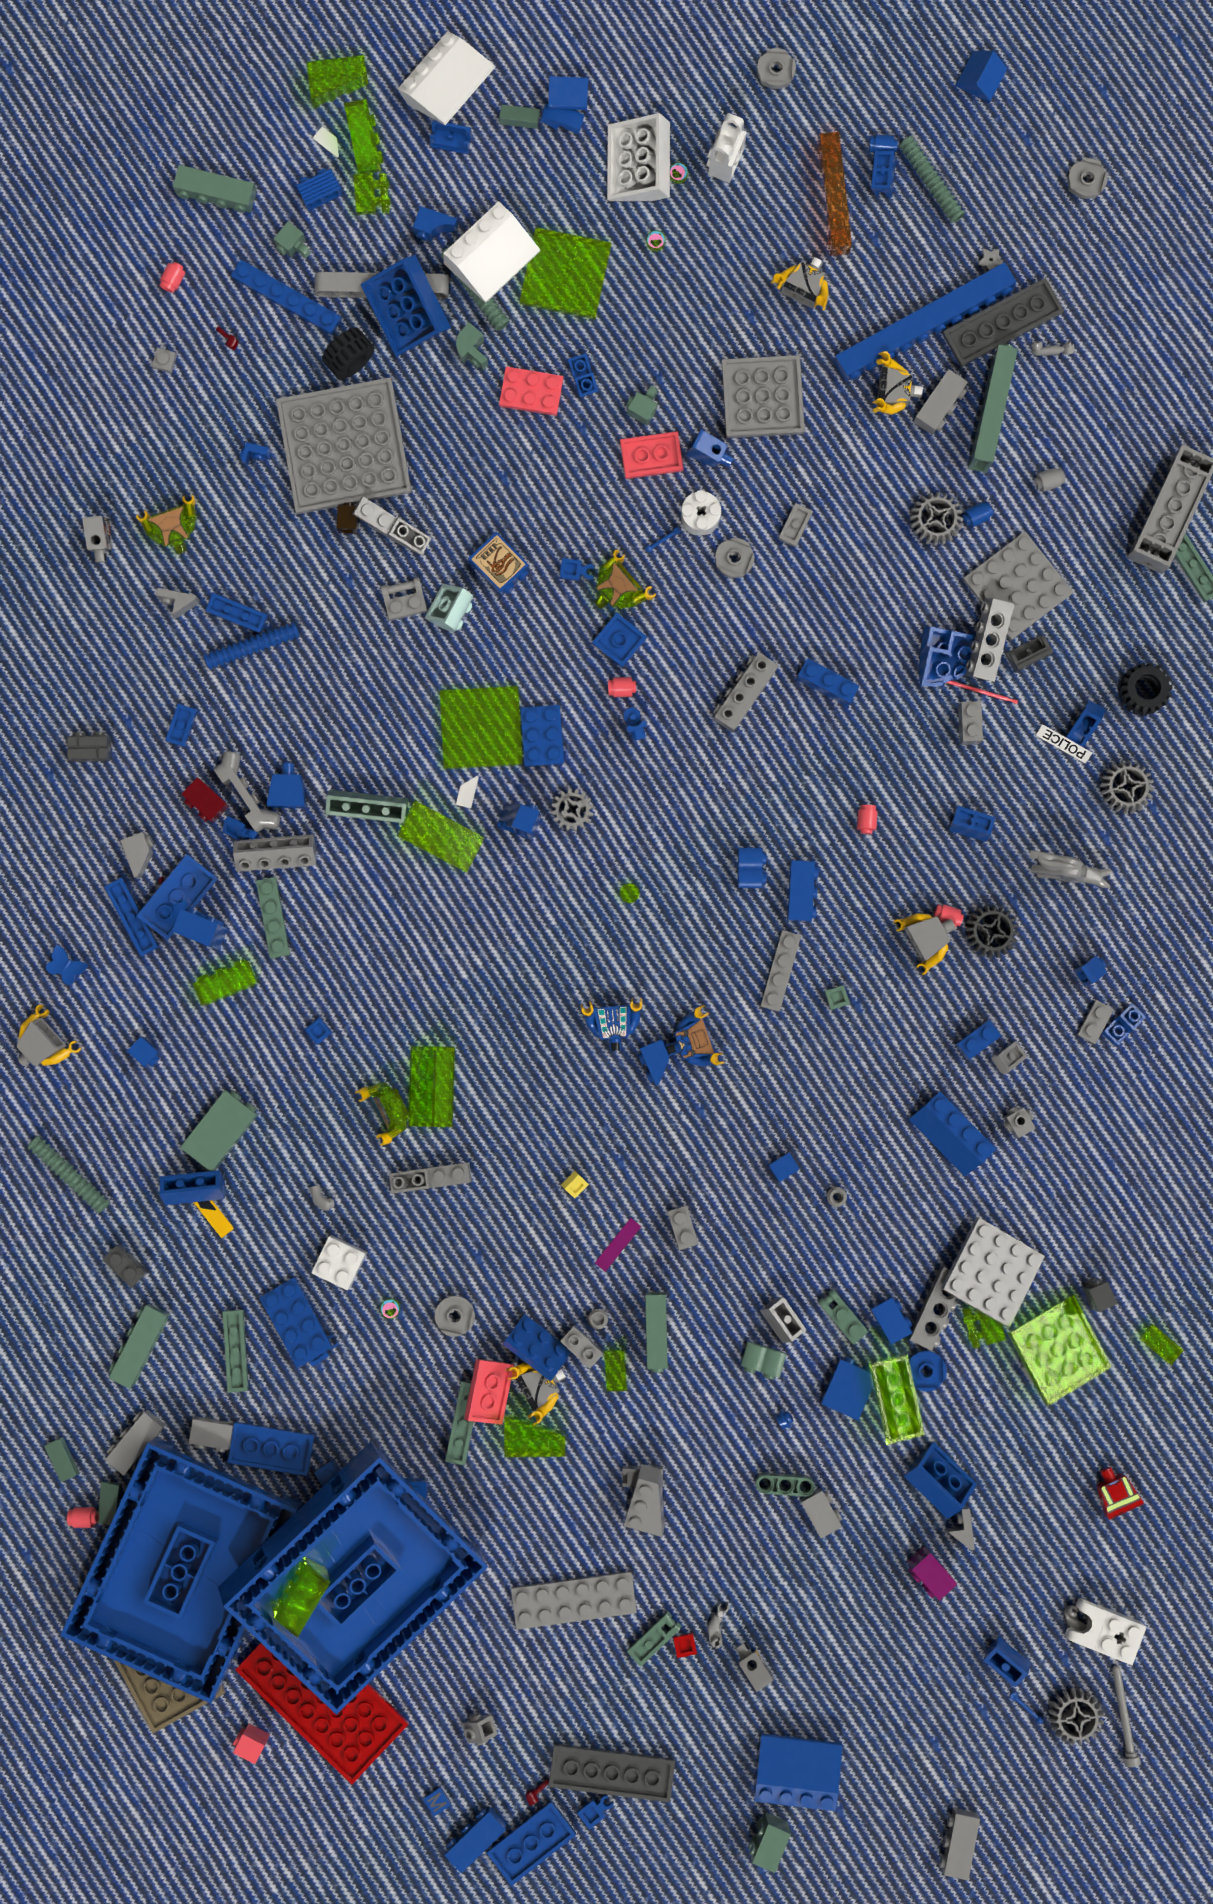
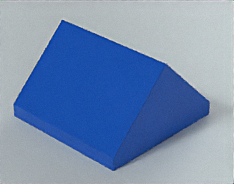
M973 51L956 83V87L990 103L1007 71V67L994 51Z
M549 76L548 108L587 110L589 78Z

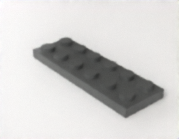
M1044 278L943 331L942 335L960 367H963L997 349L999 344H1007L1062 315L1064 309L1047 279Z
M554 1743L549 1787L670 1803L675 1759Z

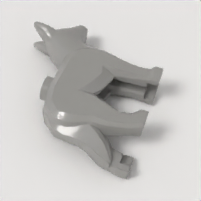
M1034 850L1030 851L1029 857L1038 859L1041 864L1032 865L1031 872L1037 874L1038 878H1051L1071 883L1083 882L1102 888H1110V885L1103 877L1112 874V870L1088 867L1079 859Z

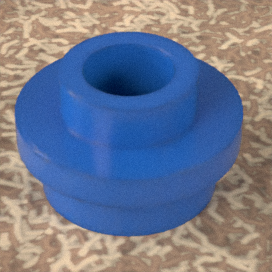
M781 1409L776 1414V1419L783 1429L792 1427L794 1420L789 1411Z

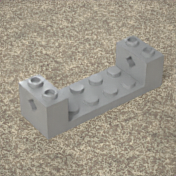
M1183 444L1174 453L1167 469L1168 475L1140 535L1134 540L1127 555L1128 559L1160 574H1163L1170 567L1213 474V458Z

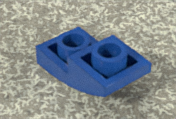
M545 104L540 121L556 130L559 126H562L578 134L585 115L572 109L548 108V104Z
M587 354L567 359L579 397L598 392Z
M1131 1003L1102 1031V1034L1116 1047L1131 1031L1135 1030L1146 1016Z

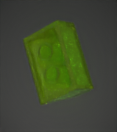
M304 1557L303 1561L298 1562L293 1578L286 1582L283 1588V1595L280 1599L277 1598L273 1604L274 1619L297 1638L330 1584L327 1568Z

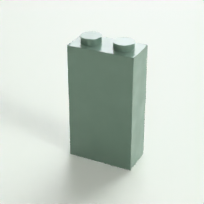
M224 1090L180 1147L209 1171L217 1170L259 1116L255 1112L257 1108L249 1102L243 1103L240 1100L241 1096L234 1090L230 1092Z
M645 1292L647 1369H651L653 1373L664 1372V1369H668L665 1292Z

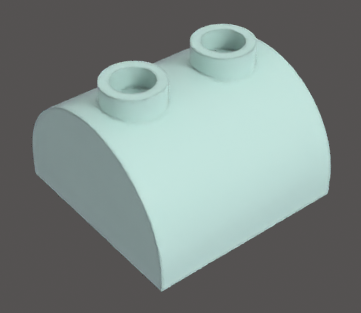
M442 584L425 619L445 630L455 632L463 625V620H461L463 615L472 608L471 600L473 595L464 588Z

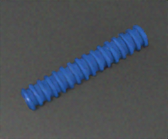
M292 621L290 625L287 623L284 627L282 625L279 626V629L273 628V631L268 630V633L262 632V635L256 634V637L245 638L243 642L239 640L237 644L234 642L231 646L228 644L226 648L223 646L220 650L218 648L215 649V652L204 653L203 657L208 669L212 670L214 666L218 668L220 664L221 666L226 662L229 664L231 660L233 662L237 658L240 660L242 656L253 655V652L265 651L264 648L276 647V644L279 643L281 645L284 641L287 643L289 639L292 641L295 637L298 639L300 634L296 623Z

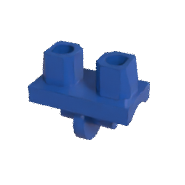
M634 707L627 708L623 713V719L625 720L623 722L624 728L628 733H631L635 741L645 738L646 734L643 727L647 726L646 721L641 717L638 709Z

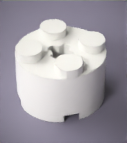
M703 490L689 495L685 499L681 511V520L684 528L693 535H708L717 528L721 516V506L717 498ZM698 511H699V512H702V511H703V512H704V515L701 514L700 516H698V515H697V514H698Z

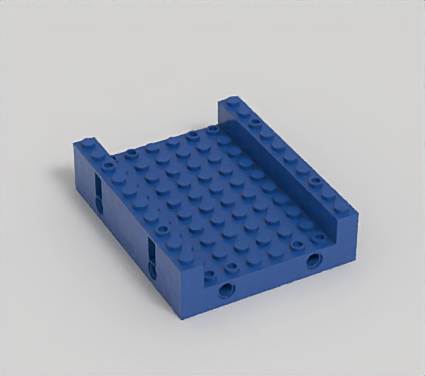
M156 1437L147 1443L60 1636L211 1704L220 1691L247 1630L223 1607L218 1587L302 1507L303 1502L287 1495L280 1498L173 1449L174 1444Z
M370 1441L237 1568L218 1589L223 1607L337 1715L488 1568V1565L474 1544L466 1536L462 1537L388 1462L386 1456Z

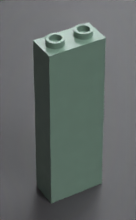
M999 344L991 360L968 465L970 470L987 473L994 462L1018 348H1013L1010 344Z

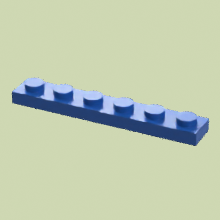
M243 260L239 261L231 275L232 279L330 335H333L342 320L341 316Z

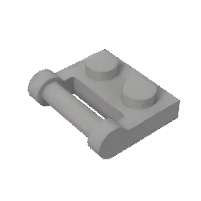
M419 577L400 584L381 586L389 621L428 612ZM416 588L417 593L390 599L389 594Z

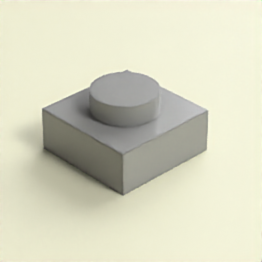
M157 348L152 363L153 369L172 373L177 354Z

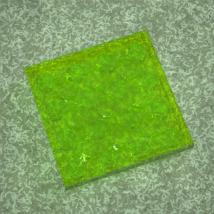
M536 227L533 241L539 247L540 252L527 264L519 301L520 304L596 320L612 243Z
M518 686L439 690L444 770L523 765Z
M1070 1295L1007 1333L1045 1406H1050L1112 1367L1075 1295Z

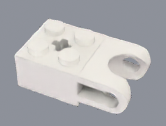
M727 113L722 128L718 130L714 145L711 147L707 157L709 158L707 162L709 167L708 175L730 183L745 148L747 132L743 131L744 120L742 118Z
M1079 1598L1076 1607L1081 1612L1087 1614V1629L1079 1631L1069 1627L1065 1632L1066 1638L1074 1643L1133 1665L1146 1626L1139 1620ZM1119 1633H1120L1121 1636H1120L1118 1639H1116V1638H1115V1635H1116V1634L1119 1635Z

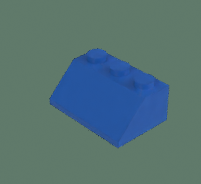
M934 1441L916 1458L904 1475L947 1519L963 1509L977 1485Z

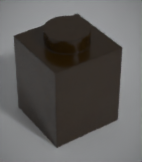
M344 503L337 506L336 529L338 533L358 534L359 518L352 514L356 508L355 504Z

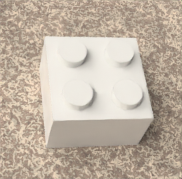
M331 1235L323 1247L312 1274L349 1290L368 1252Z

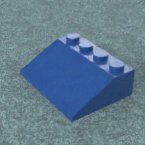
M416 255L403 258L360 284L396 357L451 328Z
M761 1733L753 1787L754 1802L836 1811L843 1744Z

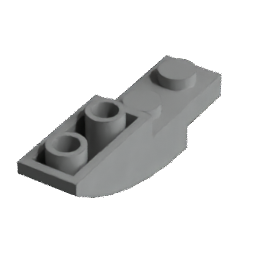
M364 496L361 497L352 513L367 523L372 529L419 555H423L432 539Z
M470 1162L389 1174L391 1194L472 1182Z

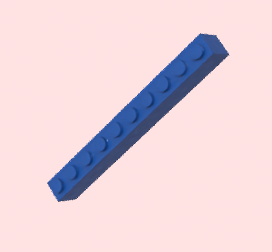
M1004 262L837 354L834 364L845 382L850 379L851 381L856 380L862 375V372L866 370L872 371L878 367L876 361L882 359V356L879 355L880 352H888L890 358L893 359L895 354L900 351L902 353L908 351L916 342L922 343L926 341L929 335L934 332L939 334L946 329L947 325L959 323L963 316L975 314L980 310L981 306L985 304L989 306L1001 295L1005 297L1014 291L1013 288L1016 280Z

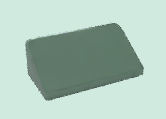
M502 105L499 124L538 129L540 109Z
M63 1437L44 1445L61 1482L80 1473Z
M101 1482L98 1523L111 1524L120 1504L122 1483Z

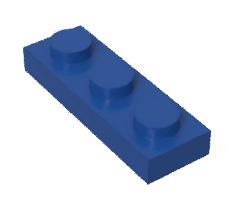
M215 593L212 594L205 610L209 614L259 634L262 633L268 619L267 614Z

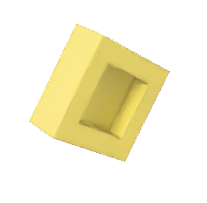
M576 1171L561 1184L574 1198L589 1185Z

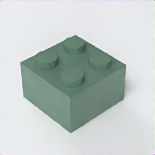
M765 1812L763 1818L760 1817L757 1822L756 1829L758 1831L756 1836H752L749 1841V1855H751L753 1864L775 1873L791 1832L788 1821Z

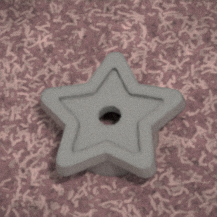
M983 249V258L978 264L984 266L989 271L1004 262L999 258V249L992 252Z

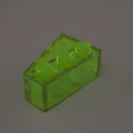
M364 55L306 62L313 109L318 108L319 105L327 101L336 100L335 98L342 94H349L369 84Z
M367 99L343 103L359 175L382 171L380 165L384 163L382 151L377 150V145H380L378 132L374 133L373 131L376 121L374 114L370 115Z
M505 1413L504 1457L566 1456V1432L541 1424L533 1425L535 1422Z

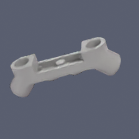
M231 751L224 752L222 763L213 769L225 786L232 782L251 810L245 817L257 833L264 828L274 830L278 828L280 814L260 809L258 806L260 803L259 799L254 793H249L247 788L250 786L244 777L239 778L237 775L241 756Z

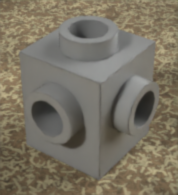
M1015 1106L1006 1111L1008 1115L1003 1117L1005 1120L1003 1124L1008 1133L1012 1132L1015 1138H1020L1036 1129L1032 1122L1034 1118L1028 1109L1025 1110L1024 1107L1018 1108Z
M475 1713L468 1717L469 1720L462 1723L467 1743H476L477 1746L483 1745L489 1739L498 1735L492 1715Z

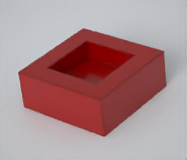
M693 1632L673 1636L677 1658L697 1654Z

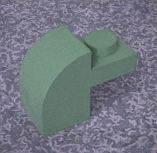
M470 322L467 323L457 336L456 347L458 356L463 364L469 359V362L475 368L480 367L484 371L489 365L488 359L477 350L484 342V335Z

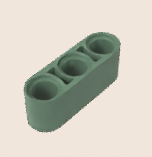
M762 1472L755 1478V1485L758 1491L764 1494L810 1496L815 1489L812 1479L807 1475ZM763 1478L770 1480V1484L765 1488L759 1486V1482ZM782 1480H789L790 1485L788 1488L782 1489L779 1487ZM801 1482H810V1487L807 1490H801L799 1487Z

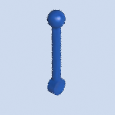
M676 527L673 532L657 542L647 545L645 547L646 552H651L654 547L670 537L678 535L681 529Z
M1016 1692L1010 1693V1699L1018 1702L1036 1719L1038 1724L1044 1722V1718L1038 1716L1021 1701Z

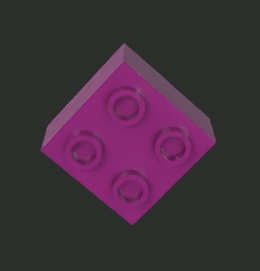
M925 1546L907 1561L910 1567L907 1570L918 1583L920 1581L923 1582L922 1587L932 1599L936 1596L940 1601L957 1585L953 1577Z

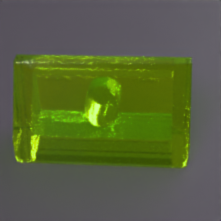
M624 1349L604 1351L607 1391H627Z

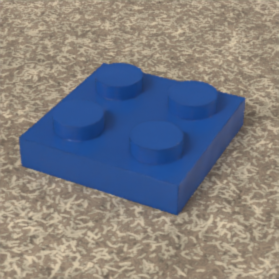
M616 613L594 639L592 645L623 669L646 641L647 636L620 614Z

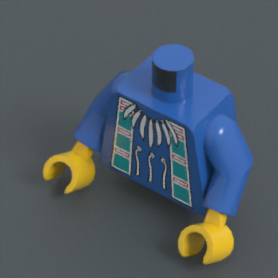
M632 997L630 1005L593 1008L592 1003L589 1001V1008H583L582 1004L580 1007L584 1014L586 1026L592 1034L601 1040H609L610 1051L622 1050L621 1039L629 1038V1035L635 1032L640 1022L643 1001L640 998V1003L635 1004Z

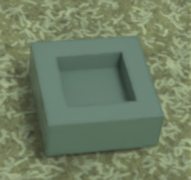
M844 985L824 991L830 1010L850 1004Z

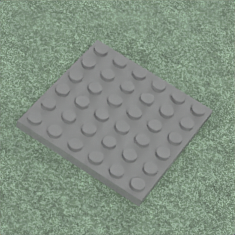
M391 377L276 399L296 514L334 508L344 503H359L363 496L371 501L412 493Z

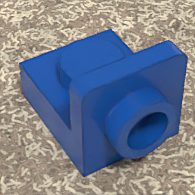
M246 442L245 448L242 447L240 459H242L241 461L244 466H249L251 456L258 461L270 460L272 452L268 447Z

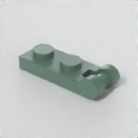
M831 1289L825 1298L821 1297L817 1302L854 1345L869 1331L839 1295ZM834 1300L837 1305L831 1309L829 1304Z
M669 1611L665 1612L654 1625L627 1649V1653L640 1667L681 1629L682 1626L678 1621L675 1622L671 1618L672 1615ZM665 1624L670 1628L667 1632L661 1628Z

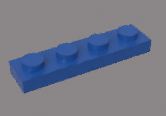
M121 877L104 886L140 956L143 957L160 948L149 926L136 917L140 909L124 879Z

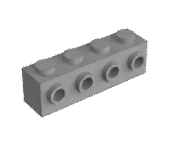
M760 652L756 657L752 655L746 664L749 666L746 672L741 671L735 680L738 682L735 688L730 687L724 696L726 698L724 704L719 703L713 712L715 714L714 721L734 733L778 669L779 665Z
M312 834L234 841L233 856L236 870L239 872L316 865L317 851L314 835Z

